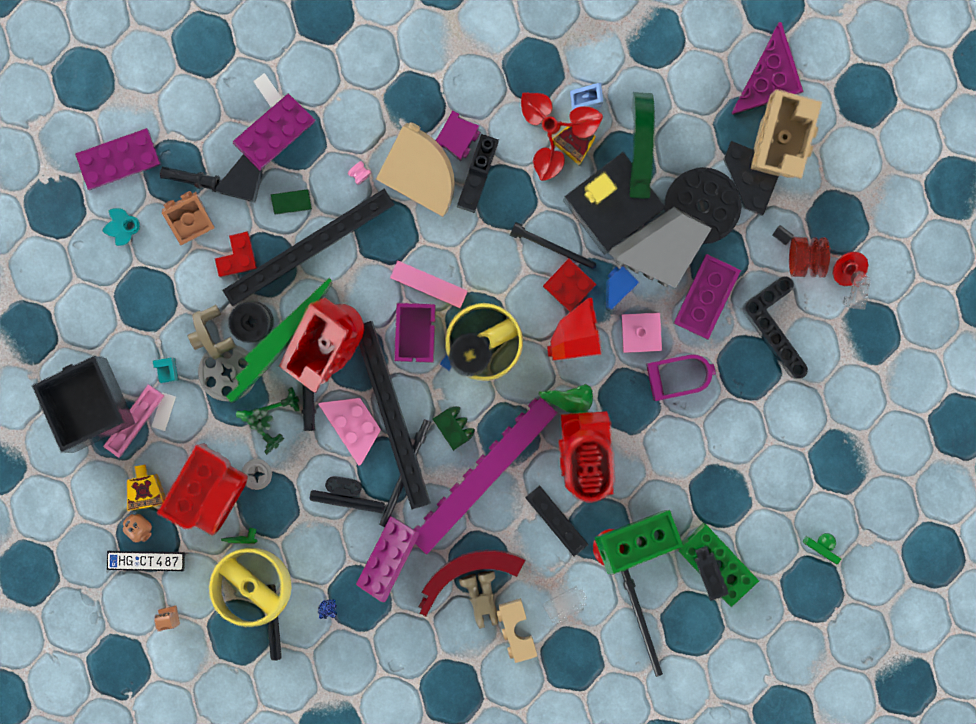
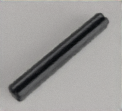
M311 490L309 497L310 501L381 514L385 509L384 502Z
M275 584L266 585L276 594ZM277 616L274 620L268 622L270 658L272 661H278L282 658L279 620Z

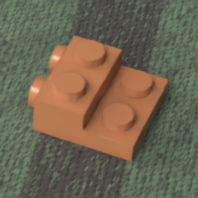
M188 191L180 196L181 200L177 202L171 200L163 205L165 208L162 209V214L180 246L215 228L197 192L192 194L191 191Z

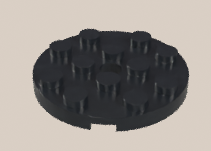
M707 167L695 168L678 176L670 185L664 201L666 206L664 209L665 213L675 207L703 221L712 228L702 244H711L726 237L738 223L742 208L741 198L735 183L721 171ZM699 201H705L708 204L706 211L698 209Z

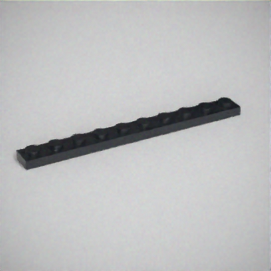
M385 188L224 288L222 290L234 307L392 208L395 204Z
M369 321L363 323L364 333L359 347L410 507L413 510L431 504L374 323Z

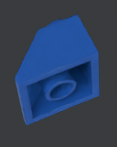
M624 266L620 269L616 267L607 275L610 278L606 282V309L608 311L612 310L639 283Z

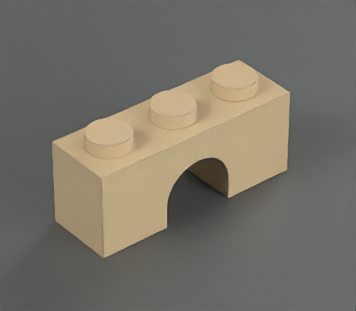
M521 598L499 604L500 610L496 612L499 622L503 621L505 626L502 629L504 639L509 640L510 647L507 648L510 659L514 658L515 663L538 657L532 635L520 637L514 631L515 625L518 622L526 620Z

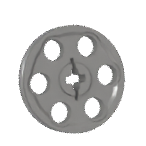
M236 345V348L231 349L233 351L231 358L226 359L221 354V357L215 359L216 366L214 368L206 366V360L211 357L208 352L204 354L198 368L200 384L205 392L215 399L229 401L222 393L223 388L230 386L234 390L239 385L235 377L244 369L240 367L239 360L247 356L249 352ZM224 366L227 369H232V372L230 373L231 378H229L228 376H223V373L225 372ZM210 376L216 379V385L212 388L206 385V379ZM254 384L240 398L244 397L247 393H249Z

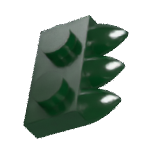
M458 406L450 407L432 419L453 451L469 441L475 433L473 428L462 430L467 424L468 418L460 417L455 419L461 409Z

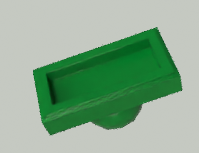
M821 534L817 542L807 536L803 539L802 542L832 563L837 565L842 560L831 552L836 547V539L832 534Z

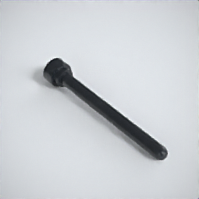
M515 222L509 235L516 239L517 237H523L591 269L596 267L594 261L526 231L522 224Z

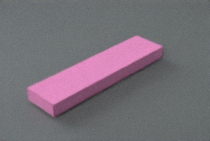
M397 261L390 277L395 281L458 308H461L468 292L463 288L400 261Z
M148 384L130 409L136 424L111 435L103 447L120 458L165 395Z

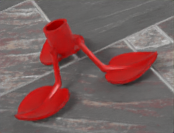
M522 93L521 108L524 118L528 123L535 126L542 123V128L548 133L547 136L551 144V150L544 147L539 149L534 155L533 165L539 179L546 181L554 178L561 172L565 164L564 154L561 151H554L555 145L552 135L559 132L560 126H572V132L577 137H591L597 131L603 119V115L598 110L587 106L577 107L569 114L572 123L559 122L554 117L548 116L552 112L553 105L547 95L542 93Z

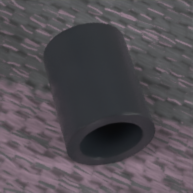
M781 225L772 234L773 237L785 246L794 236Z

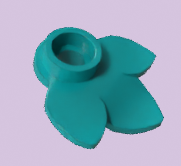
M121 208L110 209L109 215L112 221L106 224L102 231L108 236L115 237L116 246L126 245L130 242L132 235L140 230V222L136 217L129 216ZM130 222L134 223V227L132 229L128 228V224Z

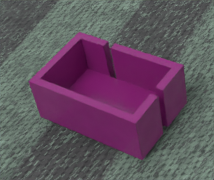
M396 303L394 361L413 362V358H416V362L434 363L435 326L432 323H435L436 320L435 304Z

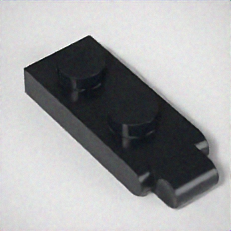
M707 546L695 550L698 558L694 560L710 601L729 595L714 553H709Z

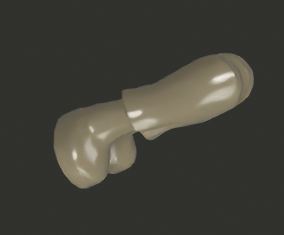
M483 571L477 574L483 592L481 594L478 591L476 574H470L459 579L460 585L466 587L471 597L469 600L473 605L474 617L479 629L485 628L482 615L490 614L489 618L492 626L498 624L494 593H492L491 581L495 579L494 571Z

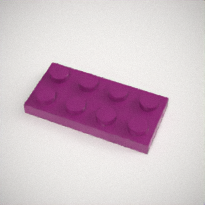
M288 93L234 139L233 144L261 170L314 124L315 119Z
M148 128L75 153L87 190L98 188L161 165Z
M706 254L673 324L709 340L741 270Z
M390 516L356 585L379 601L386 602L420 533Z

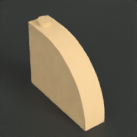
M414 123L403 125L376 180L443 217L447 213L454 195L455 181L450 160L443 148L431 136L421 131L418 125Z

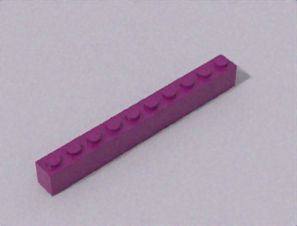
M541 397L539 399L534 398L529 403L528 407L530 409L525 414L521 412L516 417L515 421L517 423L512 428L508 426L503 431L502 435L504 437L499 442L495 440L489 447L491 451L486 456L482 454L476 461L478 465L473 470L469 468L462 476L465 479L460 484L458 482L454 484L449 490L451 494L448 498L443 496L436 504L438 508L435 512L430 511L423 518L425 520L421 527L417 525L414 530L420 533L415 544L426 555L557 415V412Z

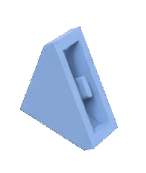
M601 83L570 91L572 110L581 106L591 108L602 107L603 94Z

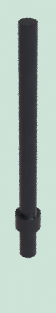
M426 419L423 420L419 432H416L413 448L416 456L422 443L424 444L427 438L425 435L431 424V421ZM401 475L381 518L380 526H386L404 487Z
M628 569L621 571L624 579L622 583L624 589L628 592L655 676H661L663 673L634 588L636 587L634 579H631Z

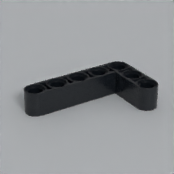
M783 276L743 304L742 310L791 378L799 379L807 375L808 367L766 310L793 290V280L790 277ZM781 280L788 284L786 291L781 290L779 287ZM765 292H770L772 294V300L770 302H767L764 299ZM750 303H754L757 306L755 313H751L748 310ZM762 318L768 322V326L765 329L759 325ZM773 334H777L779 337L777 344L771 342ZM785 349L790 352L788 360L782 357V352ZM795 365H799L802 369L801 374L798 376L793 372Z

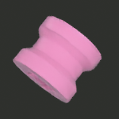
M360 161L347 174L355 179L357 185H360L372 172L366 169L364 163Z

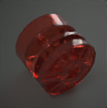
M792 237L789 249V271L791 277H806L809 269L811 277H816L818 274L819 278H825L830 264V249L827 237H821L820 240L817 237H813L810 246L807 237Z

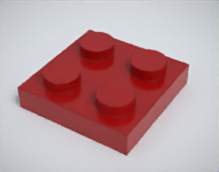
M568 258L542 287L571 312L595 287L596 283Z

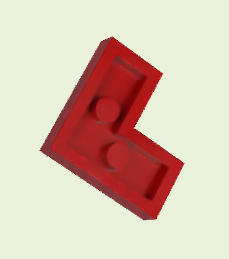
M249 232L229 235L233 254L215 258L220 278L257 268Z

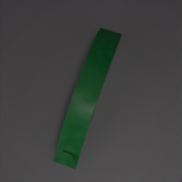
M633 92V155L629 196L650 198L655 135L654 97L652 93Z

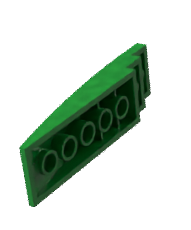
M330 278L319 286L244 357L248 365L235 377L240 384L226 396L231 403H235L248 391L291 343L309 305L324 298L333 283Z

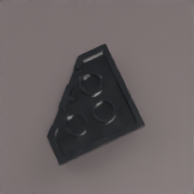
M731 141L723 161L729 170L732 181L737 187L744 209L763 216L779 176L751 169L755 150Z

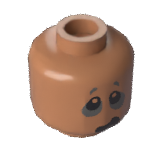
M131 514L123 522V532L133 542H145L151 536L152 525L141 514Z

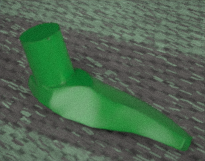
M249 528L247 537L221 538V541L237 544H255L258 542L255 539L257 529Z

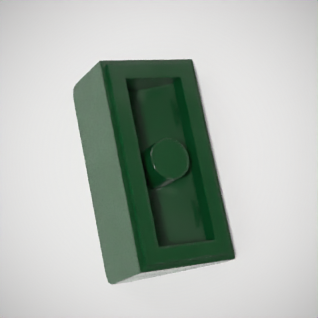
M309 189L270 194L274 215L312 210Z

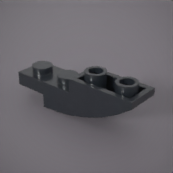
M481 134L457 203V208L475 213L499 139Z

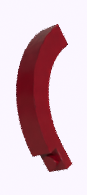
M477 550L450 560L433 574L421 593L428 597L422 598L418 606L421 608L419 614L426 617L438 594L456 577L479 569L500 570L517 577L526 559L517 554L502 550Z

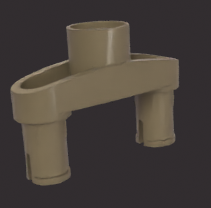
M217 305L202 312L199 310L193 313L192 318L196 331L187 335L194 350L204 346L214 360L221 357V354L236 348L231 337L215 344L209 334L206 322L221 315Z

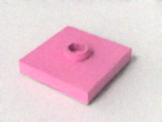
M660 313L621 315L623 353L662 351Z

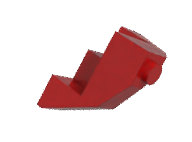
M592 298L585 300L559 321L551 338L550 345L547 346L548 357H552V361L602 354L599 330L596 329L597 320Z

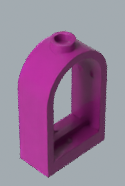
M695 354L646 364L653 401L703 391L710 384L712 375H716L714 364H710L704 357ZM685 359H696L703 364L706 370V378L701 386L664 395L658 365Z

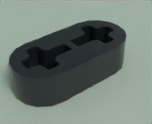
M332 476L325 483L327 491L332 494L355 497L362 490L361 483L351 478ZM335 479L337 484H342V488L336 487L335 490H332L329 482H333ZM352 483H355L358 490L351 493V489L345 488V485L350 486Z

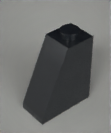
M243 154L218 184L215 191L219 194L255 203L265 167L259 170Z

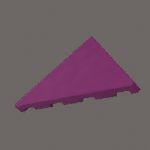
M782 22L777 24L732 111V115L768 104L770 95L775 90L795 95L804 92Z

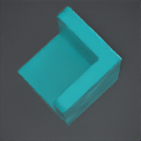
M175 358L152 360L153 368H157L159 383L179 380Z

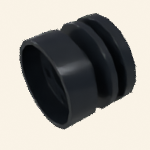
M244 302L239 304L231 311L228 318V327L231 334L242 342L252 343L262 340L271 333L274 326V317L271 310L260 302ZM252 318L257 320L254 326L249 323V320H252Z
M469 333L460 336L455 340L449 351L451 367L462 376L472 377L479 375L491 362L492 351L490 345L485 338L478 334ZM469 351L473 352L472 356H474L475 358H472L470 361H467V356H465L464 353L468 354Z

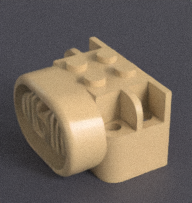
M775 90L770 95L765 115L760 123L751 169L776 176L797 177L801 179L807 157H810L813 151L811 142L812 138H816L818 132L816 123L822 101Z

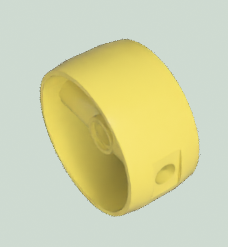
M480 303L466 307L453 318L447 329L445 339L447 355L449 357L452 330L462 316L476 309L496 310L508 319L478 335L487 337L490 340L491 350L518 336L519 344L516 357L506 370L497 375L489 377L472 376L468 378L479 381L498 379L507 374L520 358L523 348L521 328L513 315L500 306ZM469 351L468 354L464 353V355L467 356V361H470L472 358H475L474 356H472L473 352Z
M243 548L225 556L214 568L209 583L210 598L216 611L227 621L244 627L263 625L279 616L290 599L292 588L290 574L285 564L273 553L258 548ZM251 552L267 558L275 566L281 582L280 597L238 562L236 558ZM223 576L239 589L243 596L248 597L262 609L267 616L259 621L251 622L234 615L226 606L222 596L221 585ZM249 582H252L255 586L253 592L247 590Z

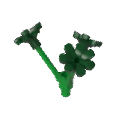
M293 387L288 389L287 398L282 399L281 402L259 409L256 408L250 411L238 410L236 412L237 418L247 422L252 431L256 430L257 433L263 436L262 439L267 442L264 451L266 455L273 448L277 449L279 443L285 439L280 433L272 438L268 433L264 432L263 428L269 430L271 425L268 422L273 420L272 415H266L268 410L290 405L294 408L295 412L300 411L299 404L297 403L300 400L298 396H295Z

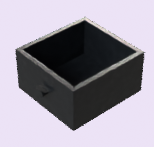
M624 152L565 195L563 199L565 205L604 255L662 212L666 207L651 187L650 198L629 196L632 162ZM605 173L615 185L616 190L596 205L595 202L591 203L586 198L585 188Z
M94 355L75 365L70 364L63 367V371L32 385L61 453H75L136 424L107 358Z

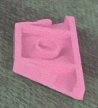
M355 398L319 403L318 405L357 464L361 465L381 431V428L362 399Z

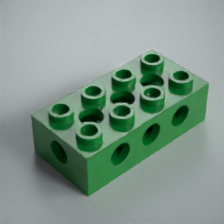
M670 510L660 511L594 537L607 574H616L683 547ZM655 531L658 532V538H657V539H655V537H654V532H655ZM638 537H639L640 540H641V545H640V546L637 545V539H638ZM621 544L624 547V551L622 554L619 551V546Z
M702 523L682 542L683 547L676 549L698 573L699 571L694 560L698 558L695 550L707 546L709 553H714L716 561L721 560L719 569L729 592V595L721 598L731 608L759 582L753 573L705 523ZM734 574V581L727 583V577Z

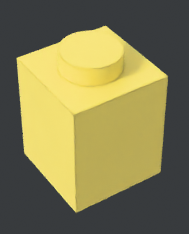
M603 173L585 188V196L591 203L595 202L597 205L613 193L616 187L607 175Z

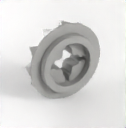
M250 460L242 468V472L248 476L246 486L251 489L259 490L265 488L271 482L273 473L270 465L264 460ZM256 466L259 472L265 473V475L259 476L258 483L255 476L249 475L255 472Z

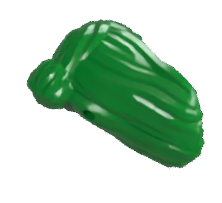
M587 384L567 391H539L538 394L545 401L560 407L567 413H588L593 403V390Z

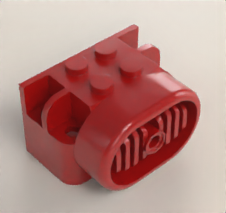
M326 297L310 304L279 367L316 393L320 385L326 383L332 374L342 369L353 356L364 333V324L360 314L353 307L347 304H334Z
M607 411L561 414L562 439H559L560 469L561 475L564 476L565 488L576 498L586 502H595L607 495H614V456L611 425Z
M196 444L157 514L182 528L190 529L197 527L209 535H215L224 524L242 493L248 476L231 466L230 461L226 457L208 448L207 444Z

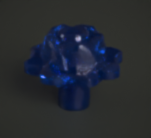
M328 599L321 602L318 606L320 619H327L329 616L331 618L336 617V600Z

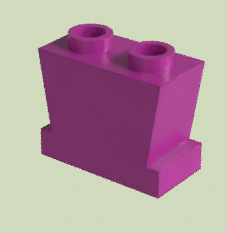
M452 111L435 141L461 161L463 157L465 159L468 157L471 151L469 146L472 141L476 142L481 132L478 131L480 127L477 124L461 119L457 112Z

